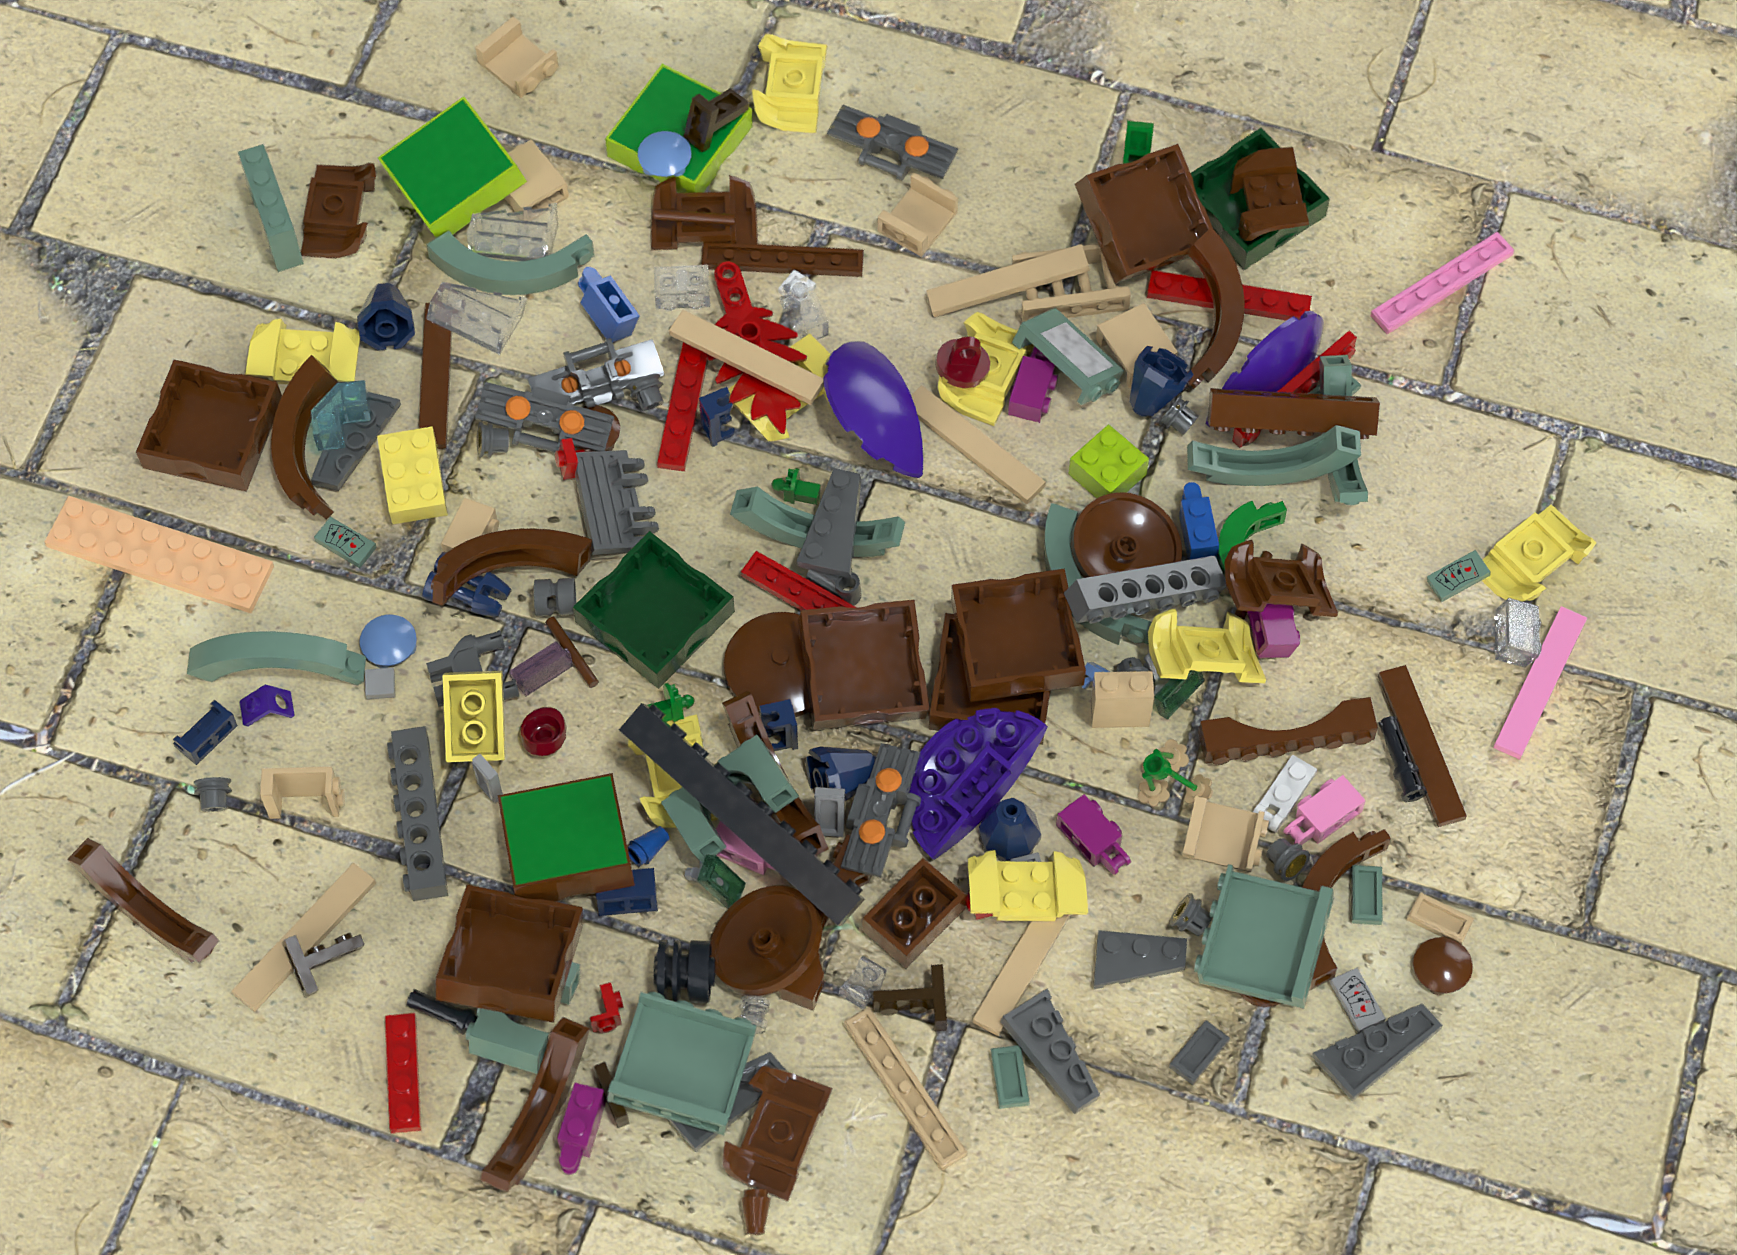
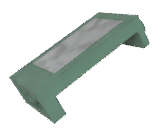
M1057 308L1021 323L1012 343L1018 349L1033 344L1082 389V393L1077 400L1080 405L1089 401L1094 402L1106 393H1113L1119 387V379L1124 370Z

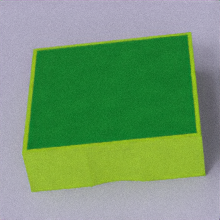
M661 64L605 138L607 157L638 173L645 174L638 160V149L642 141L649 135L661 131L674 132L683 137L692 98L700 94L710 101L721 93ZM749 107L748 111L714 131L710 148L702 152L688 142L691 148V159L681 176L662 177L652 175L651 177L660 182L676 177L677 193L704 192L717 175L721 164L735 151L752 128V108Z
M464 96L378 157L385 170L412 204L435 238L447 231H450L453 235L470 223L480 212L498 203L527 182L518 166Z

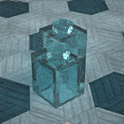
M365 380L337 383L311 410L313 436L318 451L346 448L344 424L371 420L370 400Z

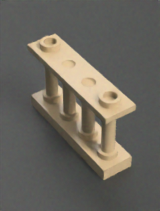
M1099 244L1085 245L1083 249L1088 264L1102 262L1108 289L1091 290L1088 272L1077 275L1081 293L1065 294L1062 279L1051 282L1054 297L1040 299L1038 298L1036 287L1026 290L1028 300L1022 301L1021 319L1024 322L1054 308H1057L1066 318L1129 310L1130 289L1129 286L1118 287V283H1114ZM1063 249L1034 253L1022 252L1012 256V265Z

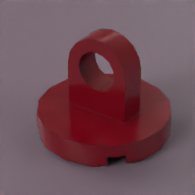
M968 336L951 339L944 343L937 352L935 367L940 377L942 378L943 376L947 379V383L959 388H973L986 379L991 362L988 353L981 346L979 339Z

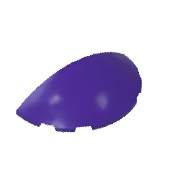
M1305 311L1300 319L1291 317L1279 325L1247 355L1248 360L1243 364L1241 373L1233 372L1222 389L1272 392L1280 390L1314 361L1321 343L1324 328L1323 318L1314 311ZM1206 419V423H1205V424H1206L1208 427H1211V426H1209L1208 421H1207V419Z
M863 341L842 344L827 358L825 364L828 365V373L823 378L826 395L834 414L846 432L851 430L855 432L863 441L861 448L875 460L884 458L894 464V471L906 476L920 478L923 475L921 428L915 404L904 379L890 360L870 344Z
M997 708L976 711V714L968 717V720L955 719L926 743L920 752L919 761L908 793L916 794L922 799L920 806L916 807L912 819L913 834L920 846L933 860L947 852L969 834L984 819L989 809L1000 802L1039 746L1048 728L1045 723L1017 710L1016 713L1000 711Z

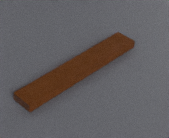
M703 242L701 268L703 270H715L721 263L730 261L735 263L744 272L791 274L795 270L800 274L862 277L864 249Z
M425 303L419 429L433 427L437 449H447L453 303Z
M1403 665L1379 672V681L1393 716L1397 718L1412 763H1415L1419 768L1418 776L1421 785L1426 787L1427 794L1425 796L1437 826L1442 827L1466 820V812L1407 666Z

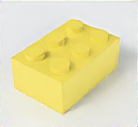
M433 427L378 435L387 503L392 524L447 516V506Z
M503 672L444 673L443 697L446 762L472 761L478 754H481L486 761L505 760Z

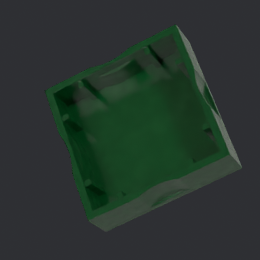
M1262 127L1234 144L1222 156L1208 161L1191 172L1195 192L1206 210L1212 228L1221 237L1233 259L1243 270H1246L1326 217L1330 198L1305 172L1297 168L1301 197L1306 206L1309 225L1270 231L1256 237L1252 241H1244L1240 237L1238 228L1241 213L1247 212L1248 209L1243 188L1235 194H1230L1231 179L1237 161L1256 151L1281 148Z
M649 531L622 558L618 566L609 575L598 581L573 606L575 623L659 689L735 612L734 596L707 575L688 565L679 553Z

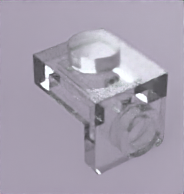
M862 956L858 961L855 971L840 987L838 995L864 1010L873 999V991L881 990L887 970L867 957Z

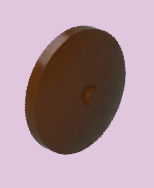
M1118 492L1106 494L1093 500L1083 509L1071 533L1073 560L1083 578L1181 562L1182 544L1174 522L1159 505L1140 495Z
M772 612L755 617L737 630L727 646L724 657V671L728 688L734 697L749 691L752 694L759 715V706L791 699L795 717L810 712L798 623L800 614Z
M767 886L746 894L723 914L715 927L711 938L712 955L710 956L715 957L714 972L728 988L742 995L762 996L787 987L807 970L818 952L822 939L820 914L814 904L799 890L788 886Z

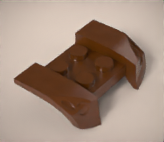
M1293 147L1259 150L1237 161L1232 174L1230 194H1235L1241 188L1244 189L1248 211L1241 213L1238 228L1239 235L1244 241H1252L1256 237L1274 230L1309 225L1306 206L1301 197Z
M374 163L358 166H316L315 177H311L303 218L304 237L301 256L336 259L358 252L360 245L364 243L367 237L368 222L359 224L364 192L375 191L376 170Z
M729 175L730 192L677 193L676 177L655 185L651 207V250L678 249V243L731 241V243L758 244L756 200L750 182ZM655 209L735 214L736 220L735 225L654 220Z
M1253 540L1242 542L1230 549L1225 559L1226 586L1237 610L1263 612L1268 603L1300 607L1308 606L1313 616H1338V611L1326 585L1322 558L1315 550L1301 543L1296 559L1287 560L1253 557Z
M763 1065L748 1083L755 1091L762 1093L741 1148L725 1141L723 1168L729 1176L753 1189L768 1190L769 1195L788 1202L798 1179V1171L820 1116H823L833 1088L780 1068Z

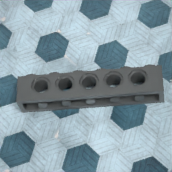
M1210 556L1077 579L1064 592V595L1076 623L1089 621L1090 624H1093L1104 618L1120 619L1131 613L1142 615L1153 609L1165 611L1175 605L1187 607L1203 600L1205 603H1209L1218 599L1220 593L1227 586L1226 579L1216 557Z
M426 726L391 731L392 742L387 743L389 759H394L395 768H391L390 773L392 785L398 786V794L393 795L395 811H401V821H396L398 837L399 839L404 838L405 847L400 848L402 865H407L408 874L403 875L405 892H411L413 901L449 896L430 743ZM409 758L417 759L412 764L404 763ZM412 784L420 785L416 790H407ZM416 810L423 811L418 817L410 816ZM418 837H426V840L422 843L417 844L413 842ZM422 863L430 864L425 870L416 869Z

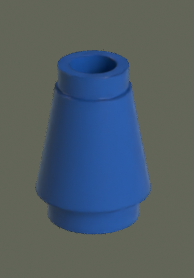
M658 826L656 829L631 840L628 846L630 860L637 866L648 865L666 842L670 840L667 831L663 827Z

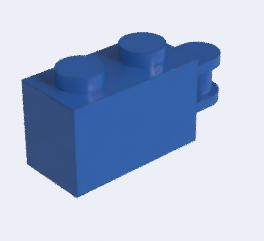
M584 268L582 277L578 281V286L584 293L581 305L606 339L611 338L612 342L631 336L640 317L638 312L611 275L602 278L595 268Z
M1189 482L1184 486L1179 511L1187 559L1192 560L1215 556L1217 559L1219 542L1209 497H1202L1200 486L1197 483Z

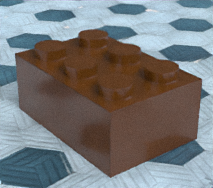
M922 858L862 918L863 932L907 969L966 909L967 895Z

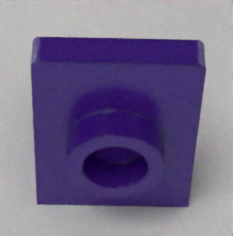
M265 684L240 700L244 726L249 727L269 713L289 718L295 716L291 691ZM276 695L284 699L286 703L285 709L277 704Z

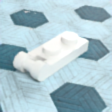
M1294 755L1290 757L1261 802L1253 811L1254 813H1259V811L1265 812L1263 819L1269 821V830L1274 833L1279 830L1316 775L1317 769ZM1268 808L1276 811L1277 814L1274 816L1267 811Z

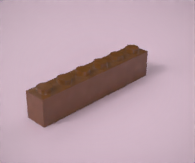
M1210 388L1207 421L1209 426L1214 427V430L1222 432L1230 431V428H1242V432L1258 433V429L1269 430V433L1277 435L1286 434V431H1297V434L1301 436H1313L1314 432L1326 433L1337 425L1360 431V439H1369V435L1377 436L1380 402L1376 397Z

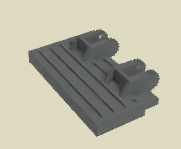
M627 450L576 452L578 465L575 478L588 538L592 539V555L628 553L644 537L634 536L646 535L649 531L652 533L658 532L659 525L655 521L634 522V520H646L656 515L655 508L652 506H639L636 489L623 488L639 487L647 484L648 476L644 473H623L644 469L645 463L643 459L628 458Z

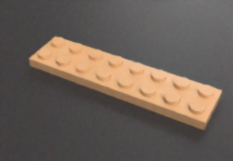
M72 496L67 497L45 540L48 548L248 613H252L274 568L273 561Z

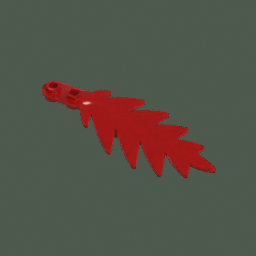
M730 261L721 263L715 269L714 276L726 314L715 325L722 329L726 328V331L791 363L806 361L807 356L798 350L772 342L795 339L798 337V333L779 323L762 319L772 317L773 311L752 307L740 268ZM725 274L732 275L731 278H724L723 276ZM738 297L740 300L731 301V298ZM708 355L709 361L717 359L711 355ZM724 362L715 379L716 384L742 374L731 393L730 403H737L755 394L751 407V420H757L767 415L780 434H785V410L799 409L801 403L794 396Z

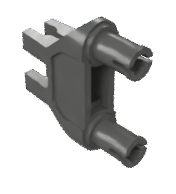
M498 630L497 632L475 637L472 634L466 635L457 643L449 656L426 663L431 682L442 681L444 673L483 671L479 660L481 654L505 648L501 631ZM515 679L503 683L504 700L520 697ZM442 684L433 687L438 707L444 706Z

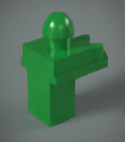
M795 468V470L788 469V476L785 480L776 478L771 483L775 491H783L784 501L790 502V504H795V501L814 505L818 503L821 484L800 480V469Z
M663 684L665 700L653 704L665 713L663 720L666 722L671 720L676 722L684 719L683 708L688 709L692 707L695 702L694 697L689 694L681 697L675 684Z

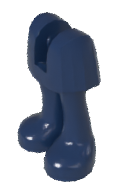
M445 551L439 555L434 565V571H431L428 575L422 593V598L425 600H433L431 582L437 574L438 560L447 553ZM487 572L484 577L478 575L466 582L475 587V591L461 586L451 596L470 605L471 612L499 617L502 605L488 596L499 600H507L512 590L499 577L491 572Z

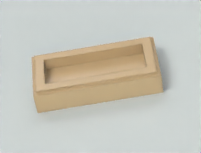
M1420 892L1407 920L1440 937L1450 938L1462 944L1474 918Z

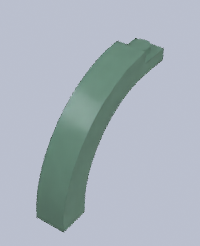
M450 231L426 244L429 259L446 275L470 288L500 295H527L564 285L579 277L577 266L586 264L594 256L593 241L587 234L548 256L515 262L496 260L475 253L461 244Z
M1320 356V394L1352 396V365L1348 356ZM1358 458L1343 468L1328 474L1335 502L1346 505L1368 502V490L1361 475Z
M1337 425L1310 441L1273 450H1233L1191 441L1187 445L1188 470L1206 474V481L1240 486H1270L1305 481L1343 468L1361 456L1360 431Z
M758 486L737 490L730 515L751 529L801 549L815 516L780 502ZM899 516L873 521H856L854 557L883 556L886 548L898 547L900 545L905 521Z
M1051 503L1044 536L1046 571L1065 568L1068 587H1070L1077 579H1082L1071 552V533L1077 520L1078 512ZM1127 614L1120 619L1104 618L1093 624H1090L1089 621L1080 623L1092 633L1119 645L1122 636L1127 637L1134 643L1149 645L1148 630L1152 622L1131 614Z
M276 631L243 632L215 637L190 648L187 674L213 682L222 676L243 670L286 668L315 672L359 685L364 681L366 656L347 650V644L319 636Z

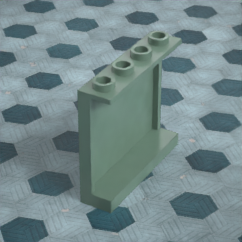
M1228 864L1226 874L1221 873L1217 887L1221 891L1219 899L1212 902L1210 917L1213 918L1211 928L1206 927L1204 930L1202 944L1205 945L1203 955L1198 954L1195 962L1194 972L1198 973L1199 983L1304 1009L1334 901L1333 889L1321 886L1320 892L1242 874L1234 872L1233 865Z
M640 992L639 1003L614 1080L611 1081L607 1101L725 1135L757 1026L752 1025L745 1018L736 1017L732 1019L725 1017L721 1012L714 1009H706L704 1011L694 1008L687 1001L678 1000L674 1002L665 999L663 995L656 992H648V994Z

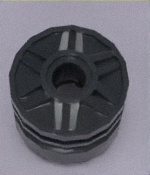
M659 940L658 950L654 958V986L657 993L667 999L668 989H672V999L674 1002H677L680 999L681 989H687L690 1003H710L711 987L715 986V957H710L712 955L711 941L691 940L688 954L682 953L680 940H674L673 953H669L668 940Z

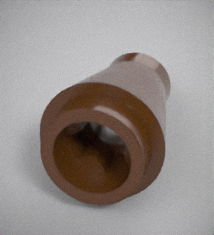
M744 1190V1197L741 1198L747 1235L765 1234V1225L771 1198L768 1197V1190Z

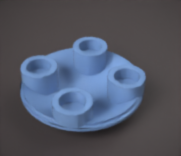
M661 131L649 135L642 141L638 149L639 163L643 167L644 173L650 176H681L691 159V148L687 140L681 135L670 131Z
M389 614L374 618L364 627L360 635L362 653L378 668H388L405 661L410 655L415 653L417 648V636L414 627L408 620L398 615Z

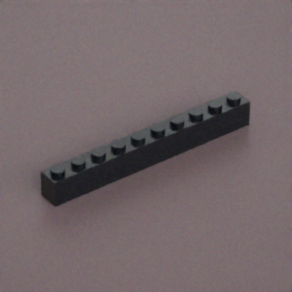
M641 703L618 730L834 923L842 926L865 900L860 895L863 890L851 879L845 882L838 875L841 870L829 859L823 862L816 856L818 849L805 839L803 842H800L794 836L797 831L785 820L779 823L773 818L772 814L775 811L762 800L759 803L755 802L750 797L753 792L741 781L735 784L728 778L731 772L718 761L715 765L706 758L709 753L697 742L691 745L685 739L687 733L676 723L670 726L664 721L665 713L652 703L649 707Z

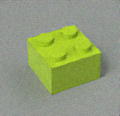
M1108 424L1070 458L1069 475L1095 498L1110 493H1127L1147 475L1149 458Z

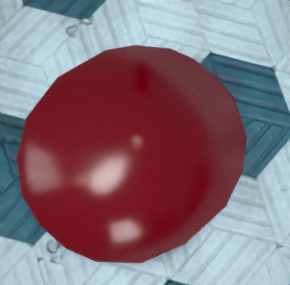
M542 707L532 711L524 718L521 725L522 745L527 752L537 756H548L562 747L566 739L567 726L561 712L552 707Z

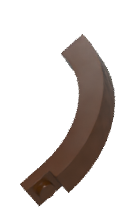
M1212 227L1186 252L1198 266L1209 286L1214 307V325L1209 344L1200 360L1191 369L1194 375L1182 393L1189 386L1194 390L1204 379L1209 383L1220 372L1233 354L1243 325L1244 292L1241 277L1229 249Z
M311 355L294 374L280 399L272 427L271 453L278 481L289 499L303 510L306 508L313 516L318 513L327 520L334 511L319 495L310 480L305 462V444L308 429L316 410L339 381L318 359Z
M520 528L491 532L467 540L448 551L438 560L437 574L431 582V589L433 590L432 602L443 606L463 584L478 575L500 568L537 566L552 568L578 576L590 562L592 539L551 529Z
M746 691L722 702L729 721L728 726L737 748L746 740L758 735L786 775L765 731L752 694ZM799 797L772 814V817L779 823L785 820L797 831L794 836L800 842L806 839L817 848L818 852L816 855L829 850L820 825L811 816Z
M1383 829L1377 833L1370 831L1363 835L1359 841L1353 831L1333 844L1317 860L1306 877L1302 888L1320 892L1321 886L1332 888L1353 865H1358L1387 850L1391 837ZM1325 938L1322 941L1310 990L1333 979L1338 968L1329 953Z
M87 838L67 859L104 897L129 919L191 963L194 961L200 963L212 953L213 948L220 941L212 932L190 922L153 895L124 869L100 843Z
M562 1017L551 1030L539 1072L526 1103L506 1140L482 1170L481 1181L508 1192L514 1184L519 1185L541 1151L568 1095L590 1031L589 1027Z

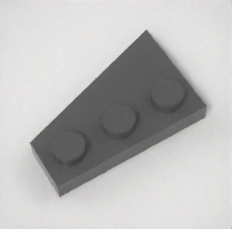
M1098 930L1093 990L1118 982L1119 984L1128 983L1132 979L1147 976L1151 978L1184 971L1187 938Z

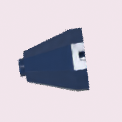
M390 283L377 284L370 291L357 316L360 340L378 351L387 350L386 346H394V349L402 348L415 335L412 310L397 287Z
M1146 346L1135 361L1129 403L1133 407V411L1143 417L1154 416L1183 391L1194 375L1191 370L1187 373L1186 368L1188 365L1183 359L1164 348H1159L1157 352L1151 351L1152 346Z
M822 746L812 748L808 752L811 756H807L805 760L808 784L811 790L815 787L845 789V801H847L856 794L859 784H867L876 756H872V753L867 750Z
M1014 797L1001 800L992 806L979 825L978 830L984 851L995 850L999 861H1010L1013 858L1032 854L1042 835L1035 813L1025 803Z

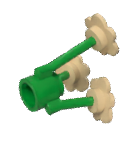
M1169 739L1166 741L1165 747H1161L1159 750L1154 749L1153 753L1145 758L1143 763L1145 772L1142 774V777L1146 782L1139 784L1140 792L1138 799L1141 803H1149L1152 807H1156L1159 802H1166L1170 797L1167 790L1169 785L1163 779L1170 776L1186 786L1185 801L1188 804H1194L1196 796L1206 798L1207 800L1211 798L1213 790L1210 788L1212 780L1198 774L1191 782L1176 773L1180 770V767L1188 765L1189 757L1185 754L1187 748L1184 744H1178L1176 740Z

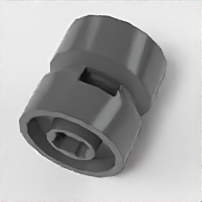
M559 578L556 583H553L551 579L534 580L536 616H551L554 611H557L560 615H574L573 606L576 604L575 578ZM556 595V599L550 598V596Z

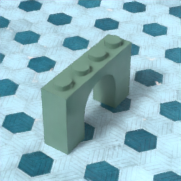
M264 144L239 151L238 154L255 208L258 209L277 271L280 272L303 265L294 227Z
M758 735L746 740L736 750L718 760L719 763L731 772L728 778L735 784L741 781L742 783L756 786L765 802L775 813L799 797L781 767ZM683 787L672 792L669 797L661 802L688 847L702 864L727 847L712 824L711 812Z
M572 962L561 998L562 1003L569 1005L580 983V964ZM478 1008V1018L475 1023L471 1022L466 1032V1040H469V1053L537 1074L547 1048L548 1033L518 1024L510 1020L505 1013Z

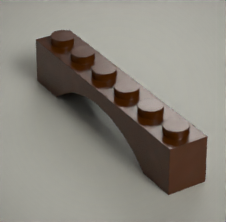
M1371 697L1342 701L1322 719L1307 726L1291 730L1259 729L1242 724L1230 717L1200 721L1198 734L1205 764L1222 765L1230 760L1242 759L1243 761H1251L1258 756L1270 755L1271 757H1279L1287 752L1298 751L1300 753H1307L1321 747L1335 749L1349 743L1364 745L1375 739L1378 726Z
M847 834L844 842H838L834 850L833 859H836L834 864L841 870L838 875L845 882L851 879L861 887L869 883L871 875L841 868L851 835ZM816 907L821 917L823 933L829 917ZM819 949L807 970L792 984L780 990V999L814 1011L825 985Z

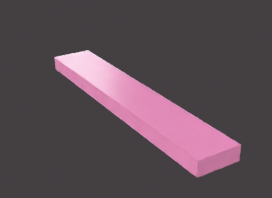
M1496 232L1373 309L1370 316L1388 335L1511 257L1514 249Z
M1562 606L1560 607L1493 748L1519 760L1521 759L1587 617Z

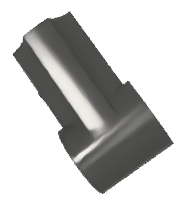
M814 570L808 571L806 579L853 606L860 602V579L854 572H852L850 579ZM847 587H852V588H853L852 590H849V591L843 590L844 588H847Z

